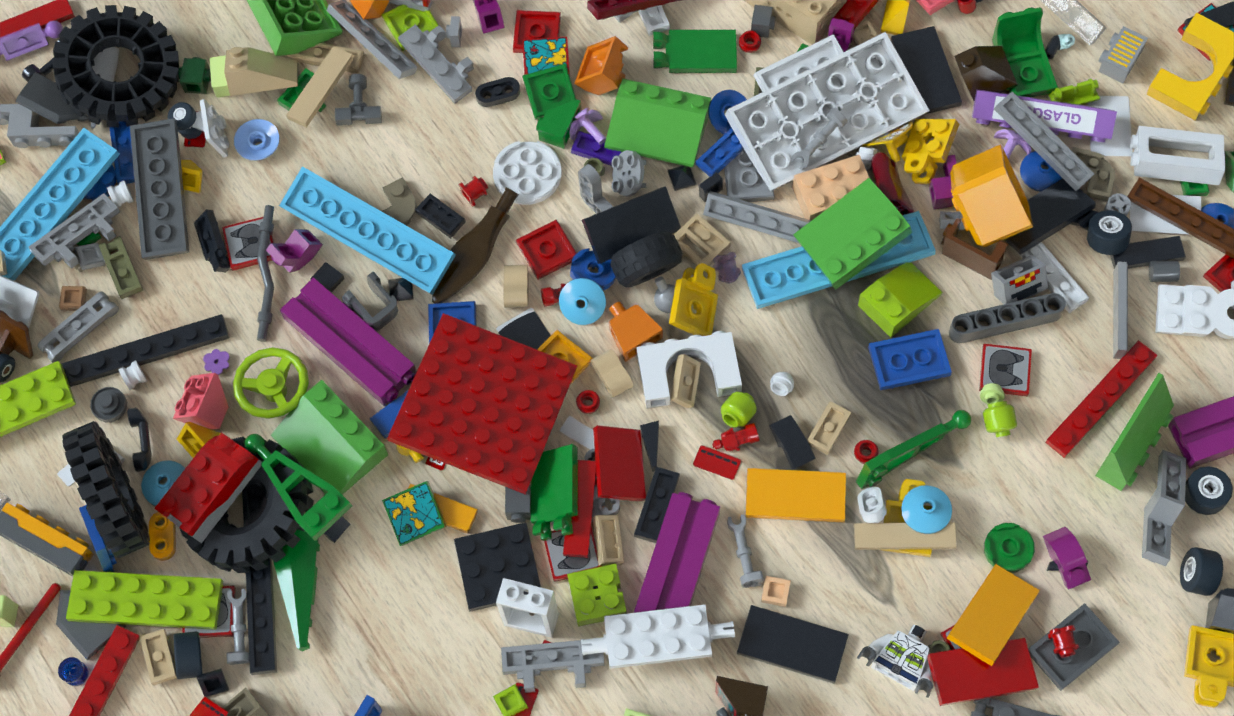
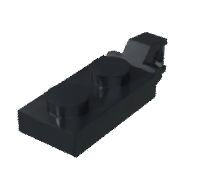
M206 209L194 222V226L205 260L211 263L214 272L226 273L230 269L229 258L225 256L227 251L225 250L224 241L214 211Z

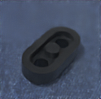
M505 77L483 83L476 89V100L483 107H491L513 101L520 95L519 82L513 77Z

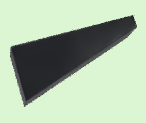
M659 420L640 425L641 435L652 472L657 467Z

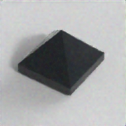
M683 165L667 170L674 191L696 185L691 167Z
M1091 210L1072 222L1071 225L1088 231L1090 219L1098 212Z
M404 278L388 280L390 296L393 295L397 301L414 299L411 282Z
M222 668L197 676L204 697L229 690Z

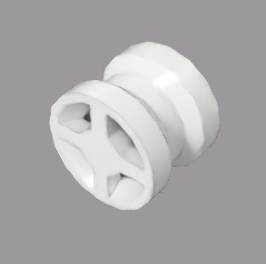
M125 180L121 181L118 186L107 187L113 203L118 208L125 202H134Z
M136 360L131 362L129 367L118 369L129 390L133 389L138 383L147 382Z

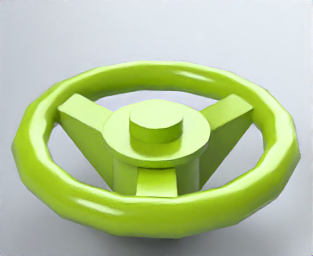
M275 347L258 350L246 357L237 368L233 380L234 397L240 407L252 416L266 419L284 416L298 406L300 398L307 392L309 385L308 371L300 357L289 350ZM272 356L281 357L275 369L262 371L257 379L244 378L250 366L260 359ZM292 363L298 371L300 383L297 393L287 403L285 400L287 394L285 382ZM243 389L263 394L268 401L276 402L279 408L270 410L257 408L247 400Z

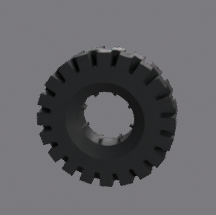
M105 5V13H100L96 7L86 11L87 18L85 19L80 15L70 21L71 29L65 26L60 32V42H55L53 49L54 58H52L57 89L60 90L61 97L67 105L71 103L72 111L80 117L87 114L88 121L97 125L100 124L101 120H106L107 127L119 128V121H125L127 127L137 125L138 118L140 117L147 122L155 117L156 109L162 112L169 105L168 98L174 97L177 90V82H179V57L172 35L167 36V28L160 21L154 24L152 15L143 11L138 16L136 15V8L124 6L123 12H117L116 5ZM123 47L131 50L134 55L136 54L141 62L138 63L139 71L133 77L131 76L130 79L122 82H111L104 80L100 77V74L94 72L92 66H95L94 58L98 53H102L107 48Z
M92 421L62 435V443L66 451L67 462L71 467L72 477L79 486L77 489L81 499L85 500L91 520L94 519L95 527L100 536H103L106 546L109 550L111 549L112 554L117 558L150 544V536L142 509L137 503L138 499L134 489L129 484V477L126 471H123L122 463L117 453L114 452L113 445L106 437L103 429L99 427L96 421Z
M238 437L232 439L245 448L246 438ZM264 439V446L271 453L276 450L304 467L298 462V459L281 445L270 439L268 442ZM251 453L261 462L264 461L257 453ZM280 462L273 468L281 483L294 472ZM262 465L245 486L258 484L262 488L265 486L267 490L265 510L255 522L245 527L237 528L235 525L229 524L227 510L202 543L179 528L182 536L188 539L186 541L188 546L203 559L219 569L231 572V569H233L237 573H249L251 566L259 571L269 567L268 558L277 563L285 557L286 554L282 547L286 544L293 549L301 540L294 533L297 529L304 531V529L294 519ZM305 478L288 493L302 516L314 503V500L308 496V494L313 493L312 483Z

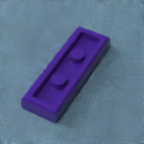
M578 131L571 148V154L587 159L597 158L602 163L612 166L613 157L619 156L622 153L621 151L605 148V142L600 145L591 134Z

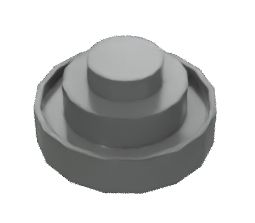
M105 387L93 395L90 408L94 416L105 423L114 422L125 414L127 400L119 389Z

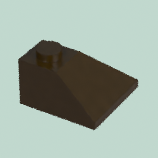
M975 46L954 56L973 101L975 100L976 89L1002 93L1018 86L1002 46Z

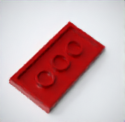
M1025 638L1008 640L992 666L963 648L927 655L940 706L1039 688Z

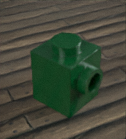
M199 57L184 58L183 66H180L178 74L179 82L184 92L207 94L208 85L211 82L210 67L207 60Z

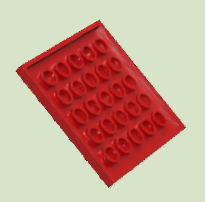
M443 313L391 428L387 441L526 495L576 372L577 365Z

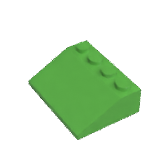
M247 0L275 56L300 53L319 43L339 36L343 32L337 20L326 11L328 8L326 0Z
M622 79L614 104L605 148L621 152L626 150L636 151L643 157L694 167L709 118L708 109L711 97Z
M868 178L793 235L836 290L909 236L912 230L897 208L873 181Z
M1157 374L1095 475L1120 491L1123 490L1126 484L1131 487L1138 473L1134 472L1138 465L1143 467L1150 455L1146 452L1150 445L1155 447L1162 436L1158 433L1161 426L1166 428L1173 418L1170 411L1174 404L1163 374Z
M320 380L300 398L298 406L287 414L271 434L273 439L298 459V462L305 469L334 486L342 495L388 456L384 444L323 380Z

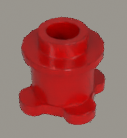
M473 176V180L466 185L462 182L458 184L462 195L472 207L476 205L475 200L482 195H487L486 190L488 189V185L483 178H477L476 176Z
M1074 625L1049 631L1048 638L1053 639L1055 645L1054 654H1060L1062 658L1076 654L1075 650L1079 648V645L1075 644L1073 637Z

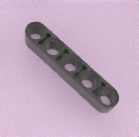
M1051 293L960 314L952 320L949 337L956 343H966L1052 323L1060 319L1065 309L1066 301L1062 295ZM1048 305H1054L1058 310H1051ZM1030 310L1034 312L1035 315L1030 316L1025 311ZM1002 316H1009L1012 321H1006ZM979 321H985L989 326H982ZM962 326L966 329V331H958L956 327Z

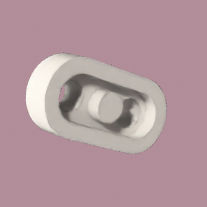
M869 487L860 492L858 504L863 520L867 523H879L882 521L887 513L881 489L879 487Z

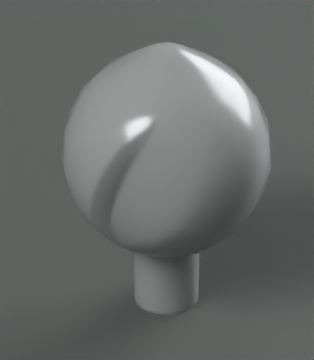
M660 276L655 279L658 289L654 296V302L660 311L671 313L675 286L666 284L664 278Z

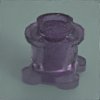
M734 252L722 256L719 255L713 259L715 263L713 268L719 271L718 278L721 282H735L741 274L740 268L736 267V254Z

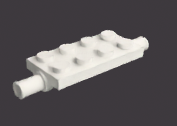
M696 605L604 616L606 631L604 637L581 639L583 656L605 652L609 657L610 669L712 657L710 642L714 639L735 638L733 621L710 624L707 620L706 605Z

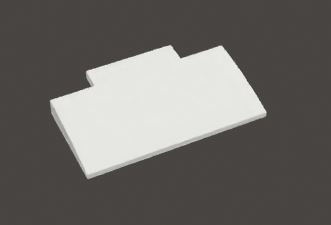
M884 32L846 52H843L833 34L755 72L753 76L762 93L729 108L725 116L769 190L773 191L793 181L794 175L818 168L928 113L930 110L888 35ZM836 107L847 118V124L843 128L837 127L827 137V142L824 145H820L809 157L808 165L803 170L799 169L803 164V159L798 157L792 162L791 157L796 152L803 151L814 139L813 135L816 132H820L830 122L825 115L832 108Z

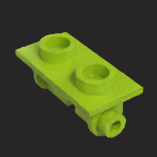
M1088 79V81L1077 83L1075 87L1073 85L1063 88L1058 87L1055 88V91L1049 93L1048 96L1051 101L1077 105L1100 100L1096 91L1099 88L1098 81Z

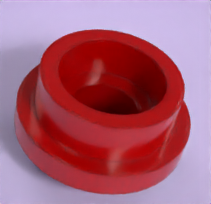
M746 31L739 38V46L745 52H755L761 46V38L755 31Z
M592 390L582 391L576 399L577 408L585 414L594 413L600 406L599 395ZM586 400L593 402L590 406L584 404Z
M862 440L854 448L855 458L863 464L879 454L877 445L870 440ZM869 450L871 454L864 456L862 451Z

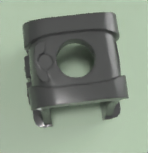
M373 271L367 275L368 285L386 305L383 310L372 318L350 290L342 296V301L377 332L397 316L398 307L396 298L393 295L390 296L381 286L380 278Z

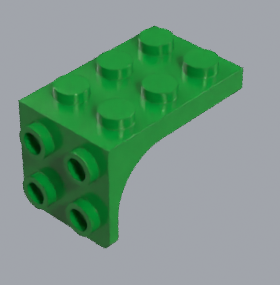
M1030 7L1015 13L1006 12L998 17L994 30L993 45L1003 47L1018 86L1009 89V93L1013 92L1018 96L1035 97L1052 93V91H1055V88H1058L1042 41L1041 19L1043 10L1041 7Z

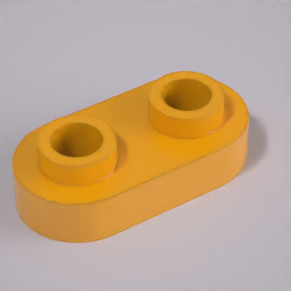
M156 512L149 520V550L157 560L166 561L172 558L176 552V525L161 513ZM159 520H165L163 525L157 526ZM165 543V547L159 550V544Z

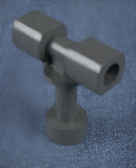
M363 74L349 76V88L353 90L354 102L350 103L348 108H335L336 126L352 125L354 120H365L366 124L382 123L381 106H367L363 102L362 90L367 88V77Z

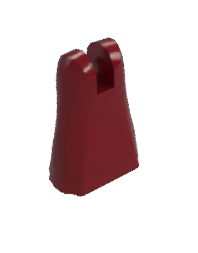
M876 153L871 161L876 186L902 216L913 213L914 209L901 184L896 162L885 153Z

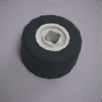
M1112 210L1094 214L1090 219L1087 234L1089 246L1094 251L1104 255H1116L1125 251L1129 246L1132 232L1130 219L1124 214Z
M1210 466L1201 467L1194 471L1185 484V502L1190 509L1203 515L1216 514L1227 505L1233 493L1232 482L1227 474L1218 468Z
M1198 547L1191 548L1185 554L1181 564V586L1186 592L1204 596L1214 594L1223 576V560L1221 555L1212 550Z
M199 632L174 634L177 679L196 678L202 675Z

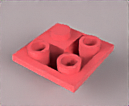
M208 373L191 376L184 385L185 391L182 398L176 403V412L173 419L183 423L192 422L211 430L220 429L229 407L219 375Z

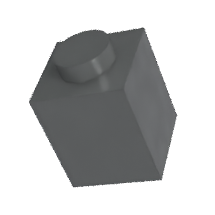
M530 485L526 495L505 487V514L507 520H511L514 523H523L531 519Z

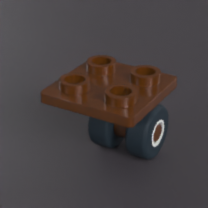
M0 310V382H4L11 376L16 364L15 359L9 356V354L14 350L31 359L33 351L28 327L23 322H17Z

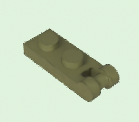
M121 236L114 238V241L108 244L105 242L99 244L100 251L120 298L124 299L143 291ZM118 249V252L113 254L110 253Z

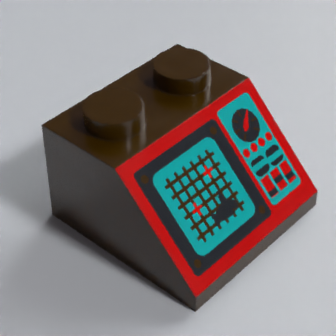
M717 676L715 692L731 716H763L768 686Z

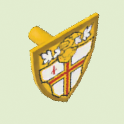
M910 121L862 145V147L885 144L891 159L898 162L901 160L897 148L908 141L906 133L913 127V123Z

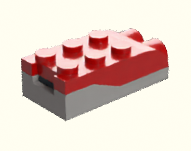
M221 432L220 435L214 436L207 441L154 509L202 543L261 467L262 462Z

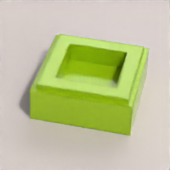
M516 684L493 696L503 716H514L528 708Z

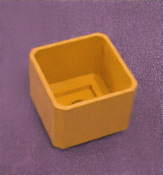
M1001 144L953 165L950 172L952 202L956 211L961 212L963 216L961 218L966 231L970 230L977 245L987 247L999 242V240H1004L1033 227L1029 202Z

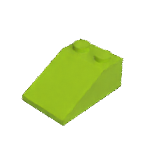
M907 262L877 279L860 294L858 306L892 338L942 295L943 292L915 265Z

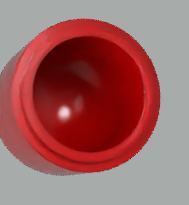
M957 0L959 10L962 13L970 14L975 11L977 6L976 0Z

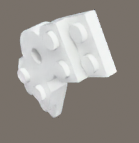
M1234 280L1231 282V289L1224 290L1219 294L1212 287L1160 284L1158 286L1155 333L1205 337L1214 331L1221 338L1234 339V320L1230 319L1227 315L1228 308L1234 310Z

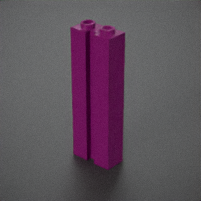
M312 278L300 290L301 293L296 298L292 297L280 309L284 320L383 406L388 402L394 401L399 391L405 385L413 382L417 373L415 365L315 278Z
M1234 396L1176 416L1169 423L1168 427L1182 456L1186 458V464L1189 469L1234 453Z
M672 493L634 613L691 606L720 515V506H717L714 501L703 499L700 503L692 500L693 496L688 493Z

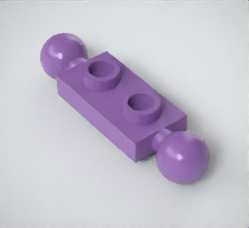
M50 21L42 29L40 23L0 37V55L3 54L7 61L49 45L46 38H59L63 26L58 21Z

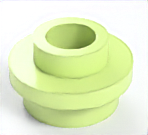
M994 383L986 384L980 392V399L986 404L1002 402L1005 398L1002 387Z

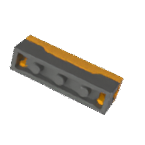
M6 503L2 508L3 510L0 511V536L72 577L74 570L83 571L88 561L94 555L88 549L90 544L79 537L75 540L68 537L69 532L59 526H56L55 529L48 526L50 522L40 515H36L35 518L28 514L30 511L18 503L15 507Z

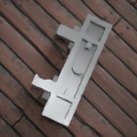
M415 24L398 37L399 42L454 104L472 92V87L466 79L468 78L467 73L474 69V63L469 57H466L458 65L454 62L451 64L437 49L439 47L438 43L446 38V32L439 25L430 32L428 30L422 32Z
M102 194L30 245L29 250L44 266L54 259L57 262L63 259L72 269L79 264L77 257L71 252L74 250L73 246L92 232L96 234L100 231L108 241L116 237L114 229L110 225L113 223L111 218L120 213L119 208L105 194Z
M581 640L501 647L503 675L517 674V679H523L525 693L535 692L534 676H540L541 671L568 669V673L574 672L575 687L584 688L586 687L585 673H591V667L605 666L604 653L583 656Z

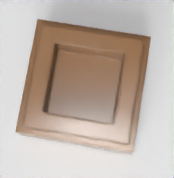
M62 286L59 302L60 310L77 311L86 302V287Z

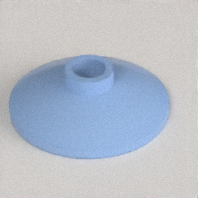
M263 119L247 121L238 128L234 136V146L237 152L243 158L254 161L262 160L272 155L280 141L277 128L271 122Z

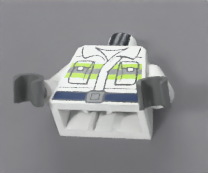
M913 625L908 635L901 631H897L894 635L886 634L861 650L857 658H867L868 663L866 666L869 667L871 665V668L912 691L915 690L916 694L919 690H924L927 693L926 697L929 698L933 689V678L927 659L930 648L921 643L926 635V631L923 628Z

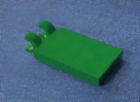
M669 30V35L662 32H653V49L666 48V54L654 51L653 68L669 67V73H737L736 30Z
M574 444L544 451L531 480V523L534 524L532 535H541L540 537L543 541L552 539L550 522L553 521V529L555 531L561 530L564 536L573 534L571 517L578 515V447Z

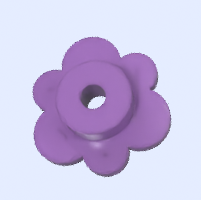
M214 349L212 353L205 354L203 357L205 370L220 375L223 369L229 368V363L227 362L230 358L229 354L226 351L220 352L218 349Z

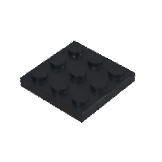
M526 522L454 539L469 612L497 606L496 601L503 578L541 587Z

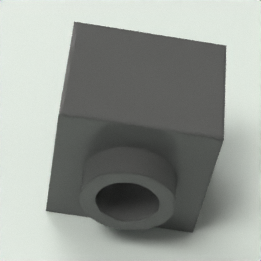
M754 6L751 31H755L760 37L768 38L770 29L774 30L776 16H772V7Z

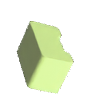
M226 55L210 58L211 86L216 97L230 96L224 74Z
M0 595V626L15 627L19 605L5 595Z

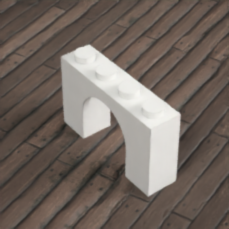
M717 331L708 336L692 335L688 339L678 340L673 338L666 340L664 343L655 344L648 342L637 347V358L647 409L670 405V393L666 374L669 367L677 361V356L682 354L699 358L710 366L718 397L742 391V382L732 332Z

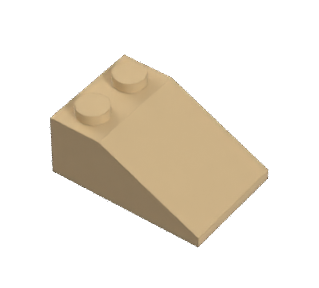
M234 47L226 50L224 74L230 96L298 86V60L285 56H275L273 53L251 47Z

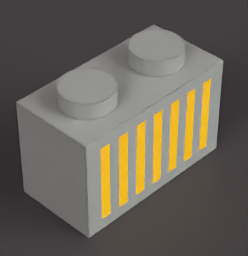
M1123 26L1119 34L1116 32L1113 34L1109 42L1111 46L1109 51L1105 49L1101 54L1098 62L1102 64L1098 72L1120 83H1124L1142 53L1148 38Z

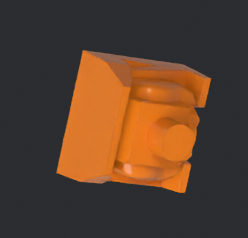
M616 36L588 46L574 84L596 95L618 89L622 79H625L626 76L622 72L624 64L622 63L623 54L621 52L628 50V47Z

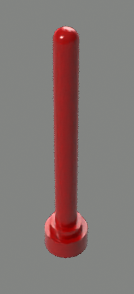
M53 583L1 653L0 672L60 591L61 586L58 583Z

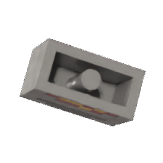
M1034 255L991 273L994 296L1003 304L1020 301L1048 289L1046 266Z

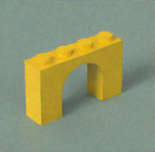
M1197 12L1185 29L1181 40L1200 49L1209 56L1213 64V73L1201 81H1187L1161 68L1150 84L1146 94L1193 120H1196L1199 114L1204 116L1211 104L1207 101L1211 95L1216 97L1222 87V84L1219 82L1223 77L1227 79L1234 68L1231 65L1234 60V32Z

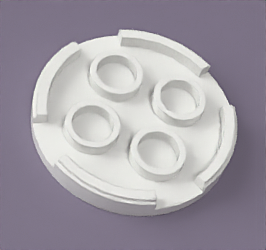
M517 141L508 145L498 154L493 167V179L499 193L502 195L506 187L519 194L514 203L521 205L536 204L549 198L558 188L562 175L561 164L557 154L549 146L539 141Z

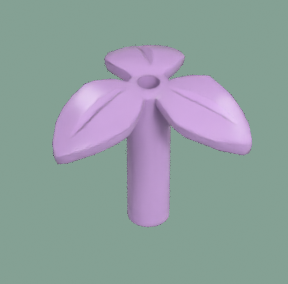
M585 108L576 115L575 118L577 120L573 121L570 127V137L572 140L575 139L580 128L585 127L600 145L606 141V137L592 123L603 119L600 112Z
M1003 129L995 133L994 138L1008 139L1003 148L1008 159L1016 145H1020L1027 154L1031 153V146L1015 131Z

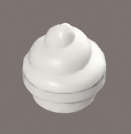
M860 146L859 152H856V155H860L867 171L871 168L872 157L878 153V149Z
M788 372L775 373L770 380L771 390L779 396H786L794 388V380Z

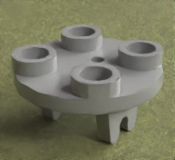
M626 150L612 159V190L622 196L630 197L635 195L639 189L646 188V183H642L646 160H642L636 151Z

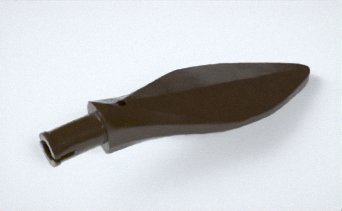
M506 187L496 207L491 205L483 219L451 248L450 251L455 253L456 256L432 295V302L434 304L443 303L470 283L484 268L491 256L501 228L510 218L508 212L519 194Z

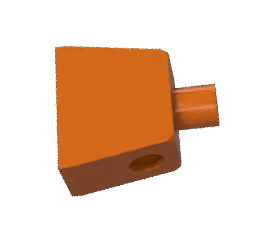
M619 301L609 308L614 316L609 321V329L625 362L637 355V347L648 342L657 343L663 339V329L639 305H633L626 310Z

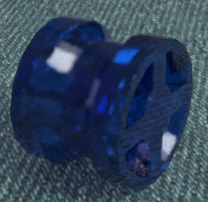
M75 657L64 659L58 667L59 677L68 685H82L88 678L89 671L87 666Z

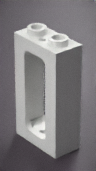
M1139 126L1136 135H1132L1130 148L1134 149V152L1131 155L1130 165L1134 166V176L1211 185L1220 184L1225 172L1224 135ZM1149 146L1209 153V160L1154 154L1149 151Z
M503 578L496 604L504 626L552 638L559 616L554 591Z

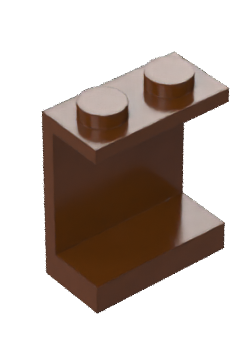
M956 218L953 225L949 223L942 236L944 237L941 241V245H943L942 254L992 280L991 273L998 270L1002 264L1008 244L999 240L993 252L989 255L957 238L961 219Z

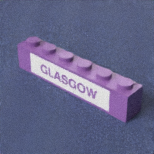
M976 89L972 118H976V123L990 125V121L999 122L1001 127L1012 128L994 110L996 105L1009 94ZM1016 95L1055 135H1059V131L1068 132V137L1082 139V135L1092 136L1091 140L1097 142H1105L1106 138L1112 139L1117 115L1115 110Z

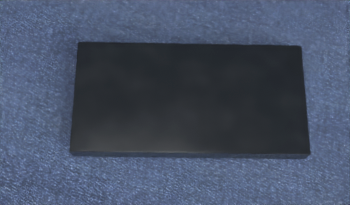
M927 27L891 36V42L930 110L926 114L961 106L962 100L935 27Z
M1062 178L1028 199L1033 227L1008 237L1004 241L1021 255L1096 208V202L1080 188L1075 191Z
M666 186L582 219L598 264L612 259V256L619 250L642 238L661 231H668L673 234L681 228Z
M751 605L737 654L835 684L849 634Z

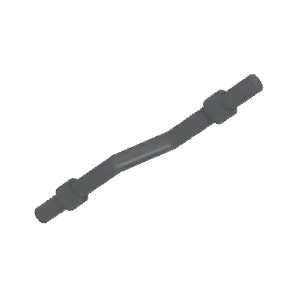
M271 205L265 206L263 222L260 223L259 227L261 236L257 261L265 286L262 308L258 312L257 319L259 323L257 340L265 342L267 339L268 326L272 322L273 315L271 313L274 283L267 262L268 252L266 251L269 246L270 235L273 234L274 224L272 223L274 206Z

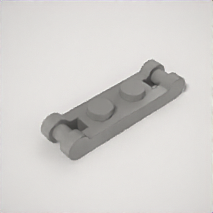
M103 291L97 293L38 343V348L48 354V358L52 363L60 361L67 351L104 320L114 316L118 312L119 307L114 302H110L108 300L109 297ZM101 306L102 309L97 312L95 309ZM56 341H59L60 344H59L58 346L54 347V346H53L54 343H55Z

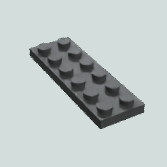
M173 118L131 125L130 134L141 257L144 260L189 253L177 121Z

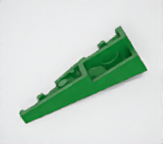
M297 529L294 534L301 540L293 549L287 544L282 547L286 556L277 563L275 561L273 563L297 649L303 652L310 649L308 634L309 627H312L313 621L310 618L311 605H314L318 571L315 565L317 552L320 551V544L318 539L314 541L305 531Z

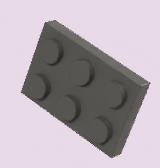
M1085 603L1053 628L1075 626L1073 637L1075 644L1079 645V648L1075 650L1076 654L1063 658L1060 657V654H1054L1055 645L1053 639L1048 638L1050 632L1028 648L1030 657L1060 691L1120 643Z

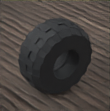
M661 231L619 250L612 256L610 265L619 284L627 288L649 281L681 263L683 253L675 236L668 231Z

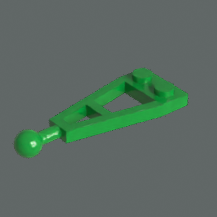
M958 410L953 414L952 420L947 423H940L869 460L864 464L856 483L861 489L868 485L870 488L876 486L882 481L884 475L937 443L947 433L956 428L966 429L969 427L972 421L971 415L965 410Z
M259 434L249 435L245 440L246 450L250 453H257L264 460L261 465L296 522L314 541L352 507V504L334 486L275 450L271 453L264 446V439ZM279 462L294 471L283 483H281L273 470ZM305 478L325 491L326 494L302 516L288 493Z

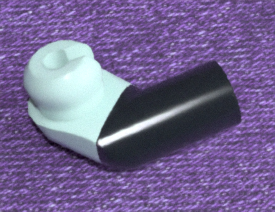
M1072 34L1053 36L1045 49L1048 59H1053L1057 50L1067 49L1074 45L1075 37Z

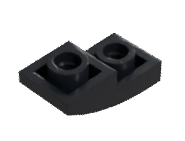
M791 415L769 425L778 447H782L792 469H796L816 459L808 441Z

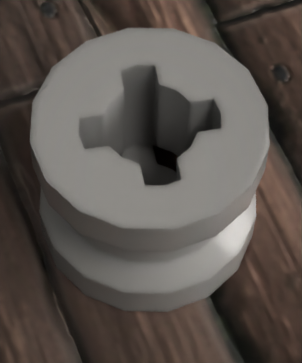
M1113 194L1109 197L1104 211H1116L1113 209L1116 208L1120 213L1127 216L1131 208V201L1124 194Z

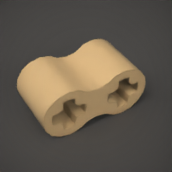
M504 265V308L528 307V265Z
M613 349L591 360L596 374L601 379L611 398L634 387L629 374L622 366Z

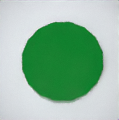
M1002 523L995 526L987 534L984 541V554L987 561L993 567L997 564L1010 573L1023 570L1031 562L1035 553L1031 534L1015 523Z

